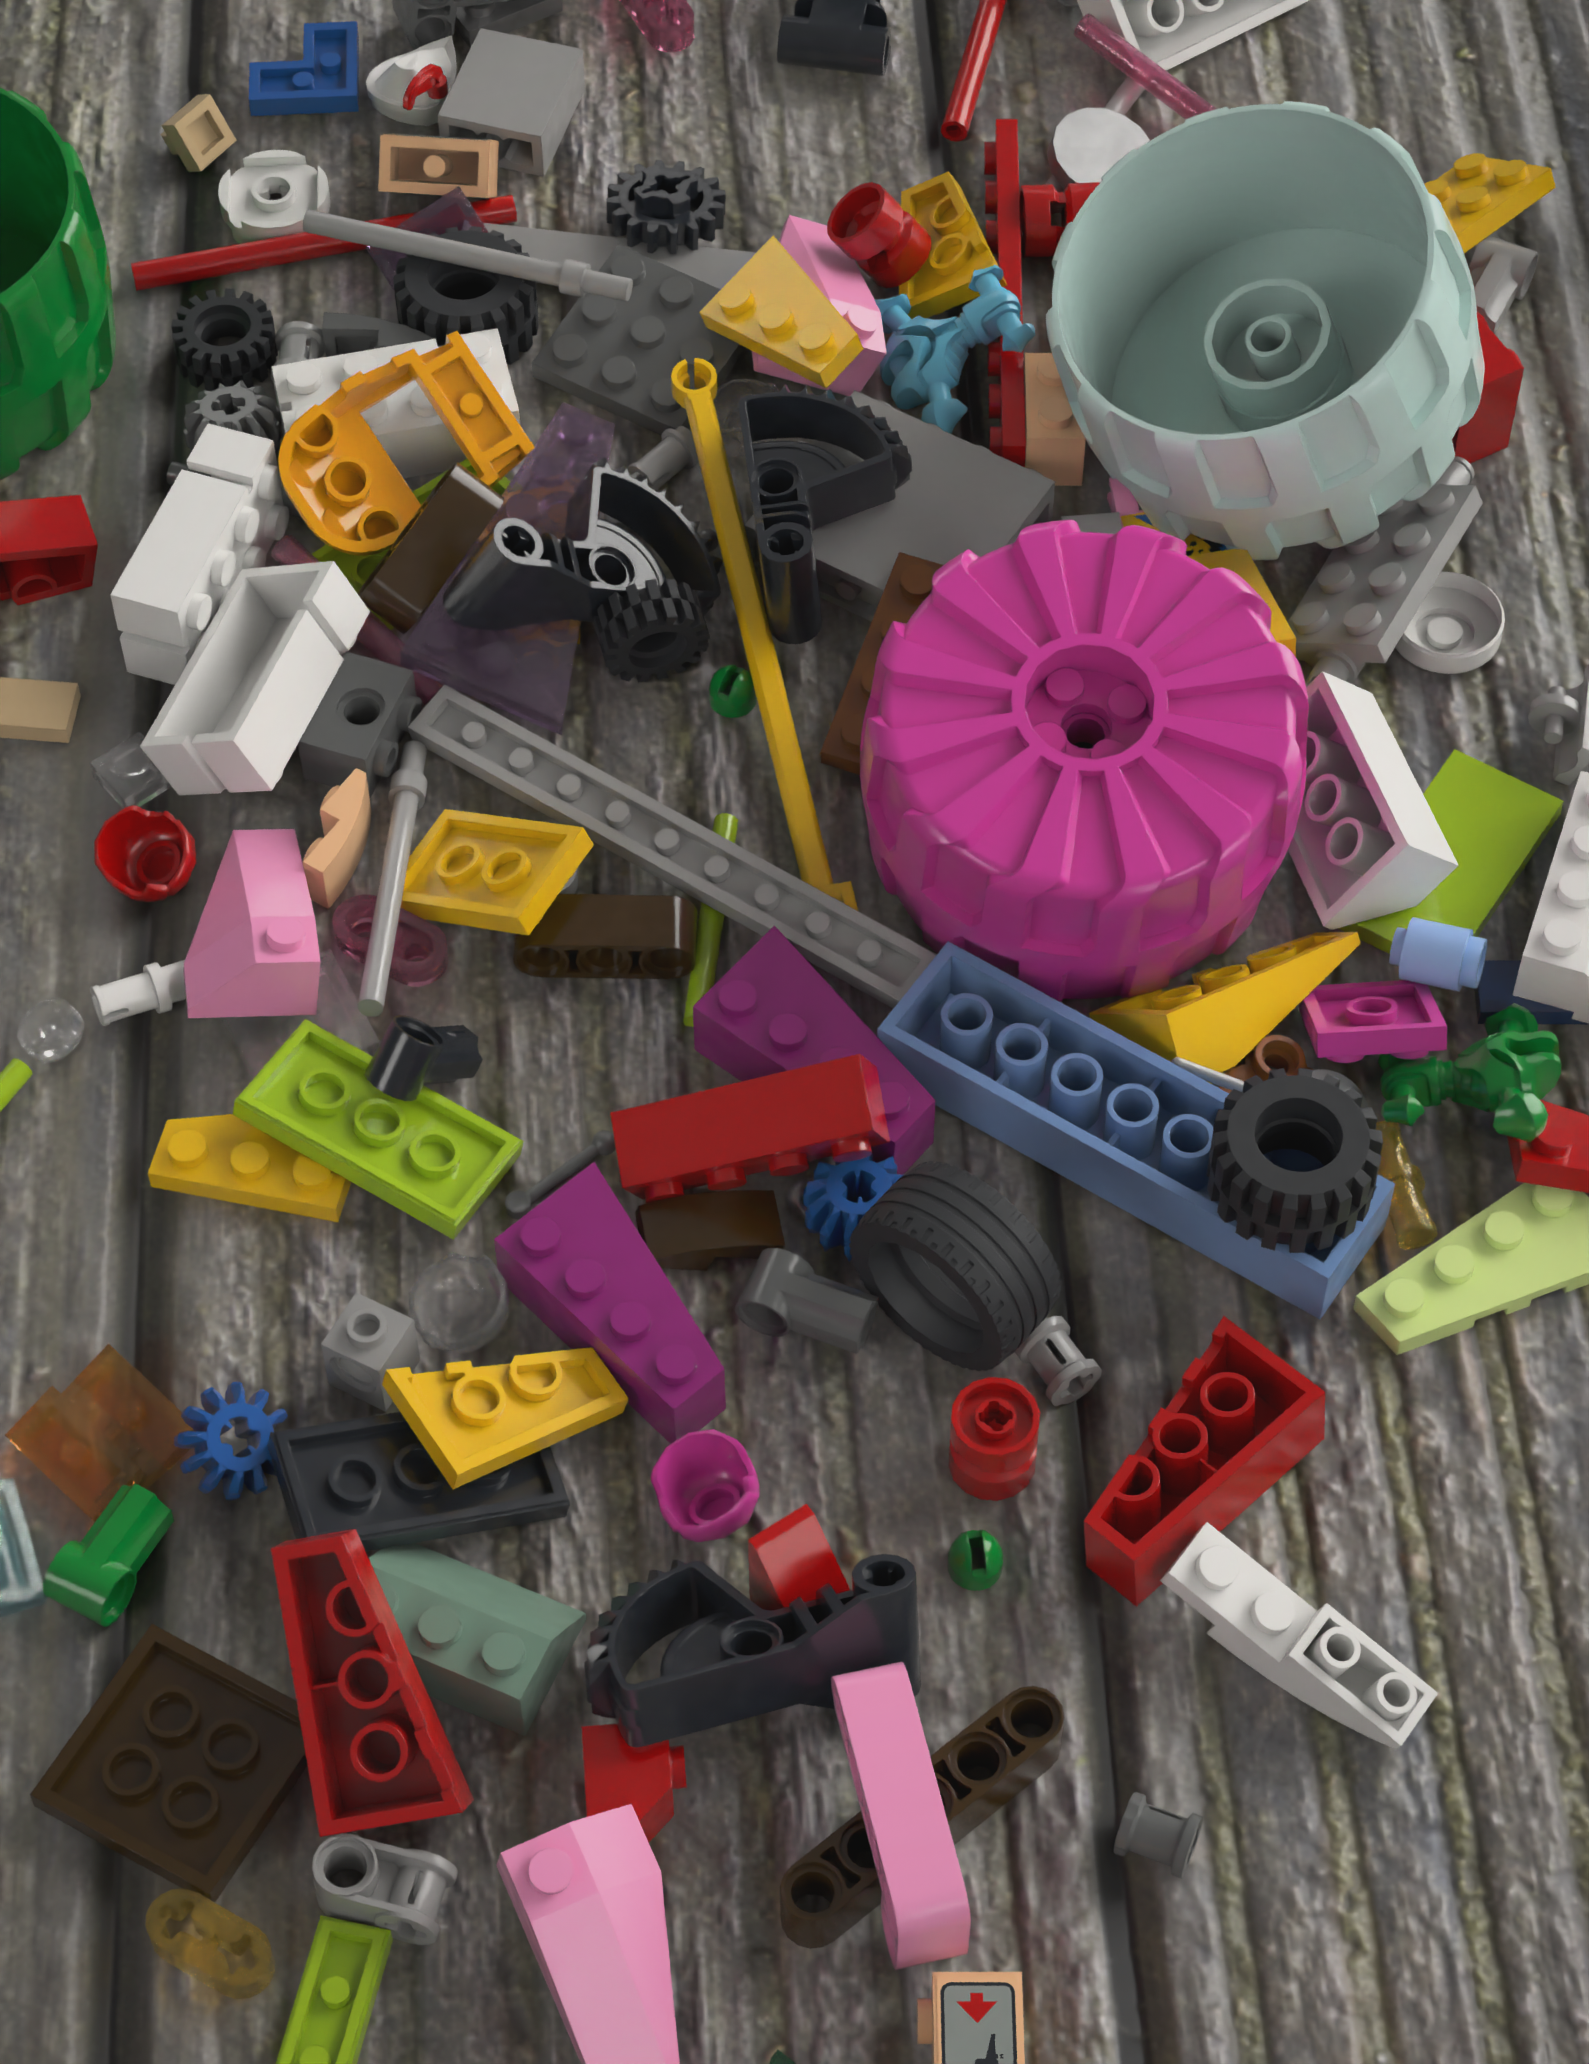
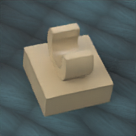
M210 94L195 96L161 125L164 132L160 135L171 154L179 155L188 172L202 171L237 141Z

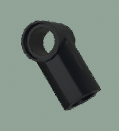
M396 1015L386 1030L364 1075L374 1087L383 1093L403 1101H414L424 1085L451 1083L458 1079L473 1078L483 1060L478 1050L479 1037L464 1025L431 1027L416 1018Z

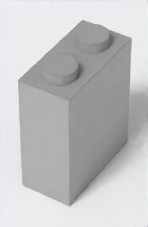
M480 28L438 113L440 137L499 141L498 167L544 177L585 91L583 49Z

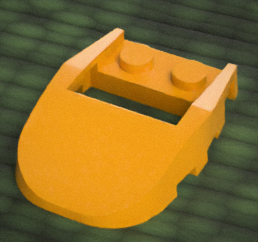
M458 331L446 335L445 345L427 353L418 355L416 350L412 349L392 357L389 363L365 374L359 371L341 382L340 389L321 405L315 404L300 416L284 435L278 456L279 472L283 487L309 529L328 546L340 552L357 556L374 555L383 552L392 546L420 508V502L361 415L362 412L414 380L477 472V477L492 488L535 448Z

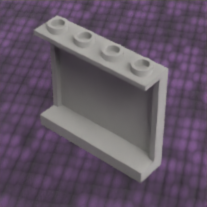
M854 390L850 396H852L857 408L870 405L875 417H886L887 424L891 430L898 431L903 445L907 446L908 453L911 455L912 472H910V480L895 490L896 498L894 500L812 531L819 596L872 622L899 552L945 565L967 549L981 557L998 548L1012 544L1016 541L1020 531L1032 525L1036 519L1043 523L1052 520L1055 481L1044 477L1036 470L1022 467L1000 457L983 446L974 445L945 432L935 424L923 422L893 408L884 401L875 400ZM817 440L811 443V445L820 447L833 454L845 467L864 461L857 455L839 446ZM752 515L745 524V530L754 566L761 569L754 516Z

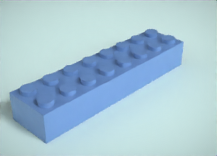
M947 941L877 1028V1037L935 1099L936 1106L1318 1319L1322 1318L1386 1226L1395 1183L1378 1175L1373 1199H1371L1369 1211L1363 1222L1356 1220L1354 1232L1345 1239L1334 1234L1332 1246L1318 1250L1314 1243L1306 1244L1304 1253H1289V1245L1277 1243L1275 1251L1261 1247L1262 1238L1253 1235L1249 1240L1244 1239L1235 1233L1237 1221L1225 1223L1218 1215L1219 1201H1211L1208 1192L1209 1177H1207L1214 1121L1218 1109L1223 1110L1225 1098L1229 1093ZM1278 1149L1264 1154L1265 1158L1274 1165L1290 1171L1308 1172L1324 1167L1317 1158L1300 1150Z

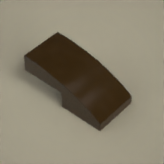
M728 1190L682 1195L639 1205L635 1211L638 1232L661 1269L707 1271L715 1257L758 1259L761 1252L767 1248L783 1249L785 1247L774 1190Z

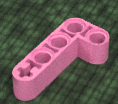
M897 1662L832 1676L831 1687L835 1711L882 1890L881 1915L893 1967L895 1970L966 1955L968 1953L971 1926L966 1888L906 1667L903 1662Z

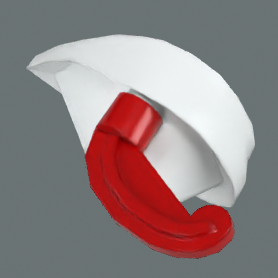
M452 35L423 45L411 52L390 58L372 69L366 80L367 93L372 106L381 114L398 122L424 126L438 123V113L457 77L456 53Z

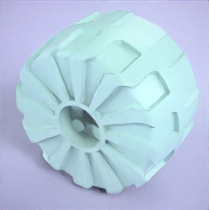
M1284 101L1282 104L1249 105L1231 109L1223 107L1185 120V123L1155 137L1139 149L1131 150L1101 177V183L1090 194L1073 222L1066 225L1052 259V266L1055 272L1052 288V308L1046 314L1047 335L1070 407L1086 441L1112 479L1116 478L1130 490L1153 526L1183 541L1190 534L1209 541L1224 544L1228 550L1235 548L1248 550L1253 560H1277L1283 547L1316 542L1325 548L1334 549L1354 542L1377 530L1379 527L1378 515L1398 501H1413L1431 489L1455 457L1452 438L1458 427L1467 424L1479 406L1483 390L1485 363L1478 330L1475 290L1462 246L1439 199L1428 193L1411 155L1399 143L1378 128L1368 129L1351 119L1330 112L1328 107L1322 105Z

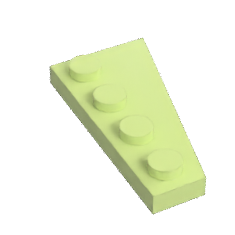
M1523 1183L1356 1295L1353 1309L1396 1355L1472 1328L1475 1320L1502 1310L1507 1315L1529 1307L1532 1299L1562 1288L1567 1293L1589 1284V1197L1584 1192Z

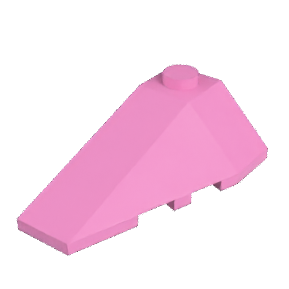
M789 215L784 223L779 242L858 334L864 349L827 389L752 351L754 371L823 390L831 389L832 392L845 396H850L854 390L861 392L887 354L881 312L855 260L849 258L831 241L827 234V225Z
M295 829L232 831L184 961L183 974L188 1018L316 1015L320 954L315 915Z
M632 1804L569 1822L501 1852L496 1866L581 2064H680L662 1875Z

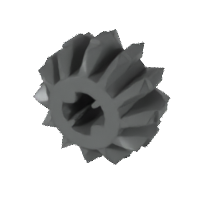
M239 381L230 387H225L219 383L218 389L214 391H198V399L185 405V429L183 431L186 445L190 448L191 452L208 423L271 439L274 442L275 452L280 449V426L282 425L280 410L275 404V399L266 395L263 386L247 388L243 381Z

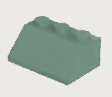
M416 1543L383 1548L370 1556L371 1565L428 1695L525 1736L586 1621V1613Z

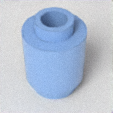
M1412 917L1407 929L1397 927L1390 950L1389 964L1399 966V979L1458 992L1462 986L1476 989L1479 985L1485 963L1487 939L1473 936L1472 929Z

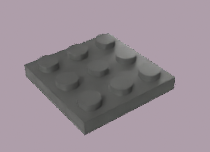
M618 244L598 272L631 278L633 280V288L630 299L623 301L586 293L583 298L579 297L532 362L533 377L659 435H662L668 428L676 429L678 426H684L690 430L686 409L681 407L672 396L671 374L673 368L677 363L686 359L690 376V389L696 390L694 388V358L704 359L710 362L716 369L718 390L746 350V347L708 329L699 313L721 289Z

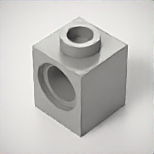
M357 1292L321 1343L328 1384L383 1411H387L393 1402L382 1386L386 1369L410 1367L411 1372H413L420 1361L414 1319Z

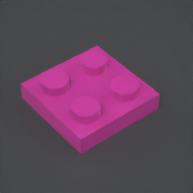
M1396 980L1318 985L1299 1003V1012L1317 1058L1326 1057L1328 1060L1338 1063L1357 1062L1363 1059L1364 1055L1391 1054L1401 1059H1418L1426 1056L1429 1051L1447 1050V1025L1428 985Z

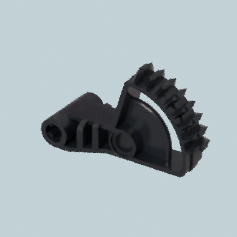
M797 0L794 6V15L784 14L781 20L777 45L778 63L884 76L891 52L890 27H887V15L880 4V0Z
M785 384L780 392L745 396L740 399L738 406L767 617L771 634L780 642L801 644L816 637L822 628L812 531L894 500L896 498L895 490L910 480L912 459L908 453L907 446L903 445L898 431L891 430L887 424L886 417H875L870 405L857 408L852 396L837 401L831 389L825 391L820 396L814 395L809 385L800 393L790 392ZM777 438L812 439L839 446L852 452L864 461L845 467L838 458L828 451L798 441L752 443L754 441Z
M604 457L590 467L577 490L568 500L565 536L561 540L549 532L543 533L540 537L533 526L517 518L502 519L494 526L449 584L443 594V604L449 616L463 627L503 631L560 620L594 622V616H599L597 609L601 604L610 605L608 597L615 592L624 596L627 594L625 587L635 583L637 590L645 588V580L656 579L657 585L661 586L666 577L658 561L648 548L627 530L612 522L598 518V511L618 520L644 539L664 561L676 580L677 585L684 582L690 586L691 591L695 590L704 616L713 607L714 601L720 596L721 588L717 574L720 572L723 560L709 554L713 540L699 536L697 530L700 521H688L682 514L684 504L674 506L665 498L666 488L656 492L648 486L647 475L636 480L630 477L626 465L615 471L611 470L608 461Z
M872 1555L862 1559L854 1566L852 1571V1590L836 1594L832 1586L826 1583L816 1591L815 1600L803 1602L799 1596L789 1603V1607L770 1611L757 1606L703 1562L692 1561L684 1563L680 1560H673L670 1571L650 1570L647 1583H629L627 1596L612 1598L611 1611L599 1614L598 1627L590 1632L587 1661L584 1663L587 1701L591 1703L593 1714L616 1720L619 1731L628 1745L643 1747L798 1704L835 1709L831 1687L832 1676L897 1662L904 1663L915 1697L919 1694L921 1688L916 1571L911 1562L898 1555ZM689 1625L671 1641L665 1650L660 1666L661 1677L637 1684H629L625 1681L628 1672L645 1651L665 1636Z

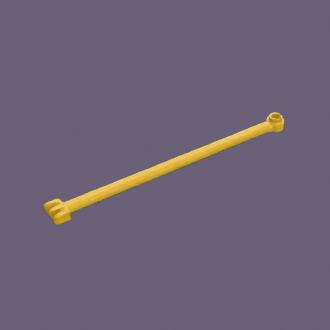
M694 358V388L696 390L690 389L688 363L684 359L677 363L672 370L671 392L676 402L686 409L800 877L802 881L858 911L851 881L836 884L833 882L713 402L717 394L716 369L710 362Z

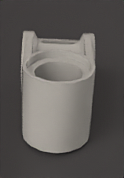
M342 1833L324 1841L315 1852L312 1863L316 1899L319 1908L327 1917L391 1930L393 1938L417 1945L435 1943L440 1930L435 1919L445 1889L454 1885L458 1875L456 1866L447 1859L428 1851L403 1849L365 1839L355 1834ZM344 1869H354L364 1875L358 1884L348 1888L337 1887L329 1882L331 1876Z

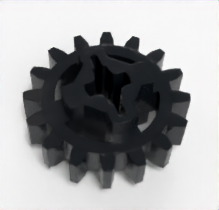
M656 160L654 166L648 168L641 164L634 165L633 176L620 172L617 174V184L608 185L606 221L612 224V233L615 237L627 235V246L634 247L643 242L647 244V253H654L659 246L667 247L670 254H676L679 245H686L694 251L698 249L699 238L712 242L715 240V229L724 228L725 190H719V179L717 177L704 179V168L698 167L692 171L685 170L683 161H678L673 168L665 167L662 160Z

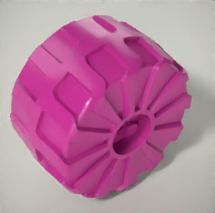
M1075 520L1050 521L1023 528L1014 543L998 548L981 557L977 556L970 549L960 553L934 573L931 594L921 603L907 624L897 621L892 622L877 655L871 694L863 720L860 745L861 791L866 812L871 853L882 884L888 893L899 897L908 914L922 930L923 941L938 954L947 941L1062 1002L1063 999H1098L1114 996L1130 998L1168 987L1170 979L1194 967L1211 953L1215 955L1224 953L1245 932L1254 918L1264 891L1276 871L1280 868L1297 826L1306 782L1309 705L1303 672L1297 658L1285 645L1276 642L1270 632L1272 615L1270 607L1242 577L1223 567L1208 569L1186 556L1187 545L1183 540L1151 528L1130 525L1120 529L1116 534L1081 532ZM1084 742L1093 745V748H1079L1073 744Z

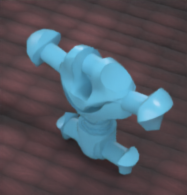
M993 265L985 269L973 271L968 288L979 292L980 296L962 307L963 312L960 313V317L955 316L948 319L932 320L918 315L911 319L908 316L911 304L907 294H900L886 299H875L881 312L883 332L887 334L892 333L886 344L887 354L880 363V375L886 385H892L891 397L898 408L911 409L929 402L923 408L921 420L926 423L935 424L943 431L951 434L958 421L968 410L958 399H952L950 389L959 384L962 368L969 355L967 352L968 348H973L977 343L979 345L983 343L986 346L1002 335L1003 351L1021 353L1027 343L1035 336L1034 325L1030 323L1022 324L1020 321L1021 306L1017 296L1006 288L1001 287L999 283L1004 275L1001 267Z

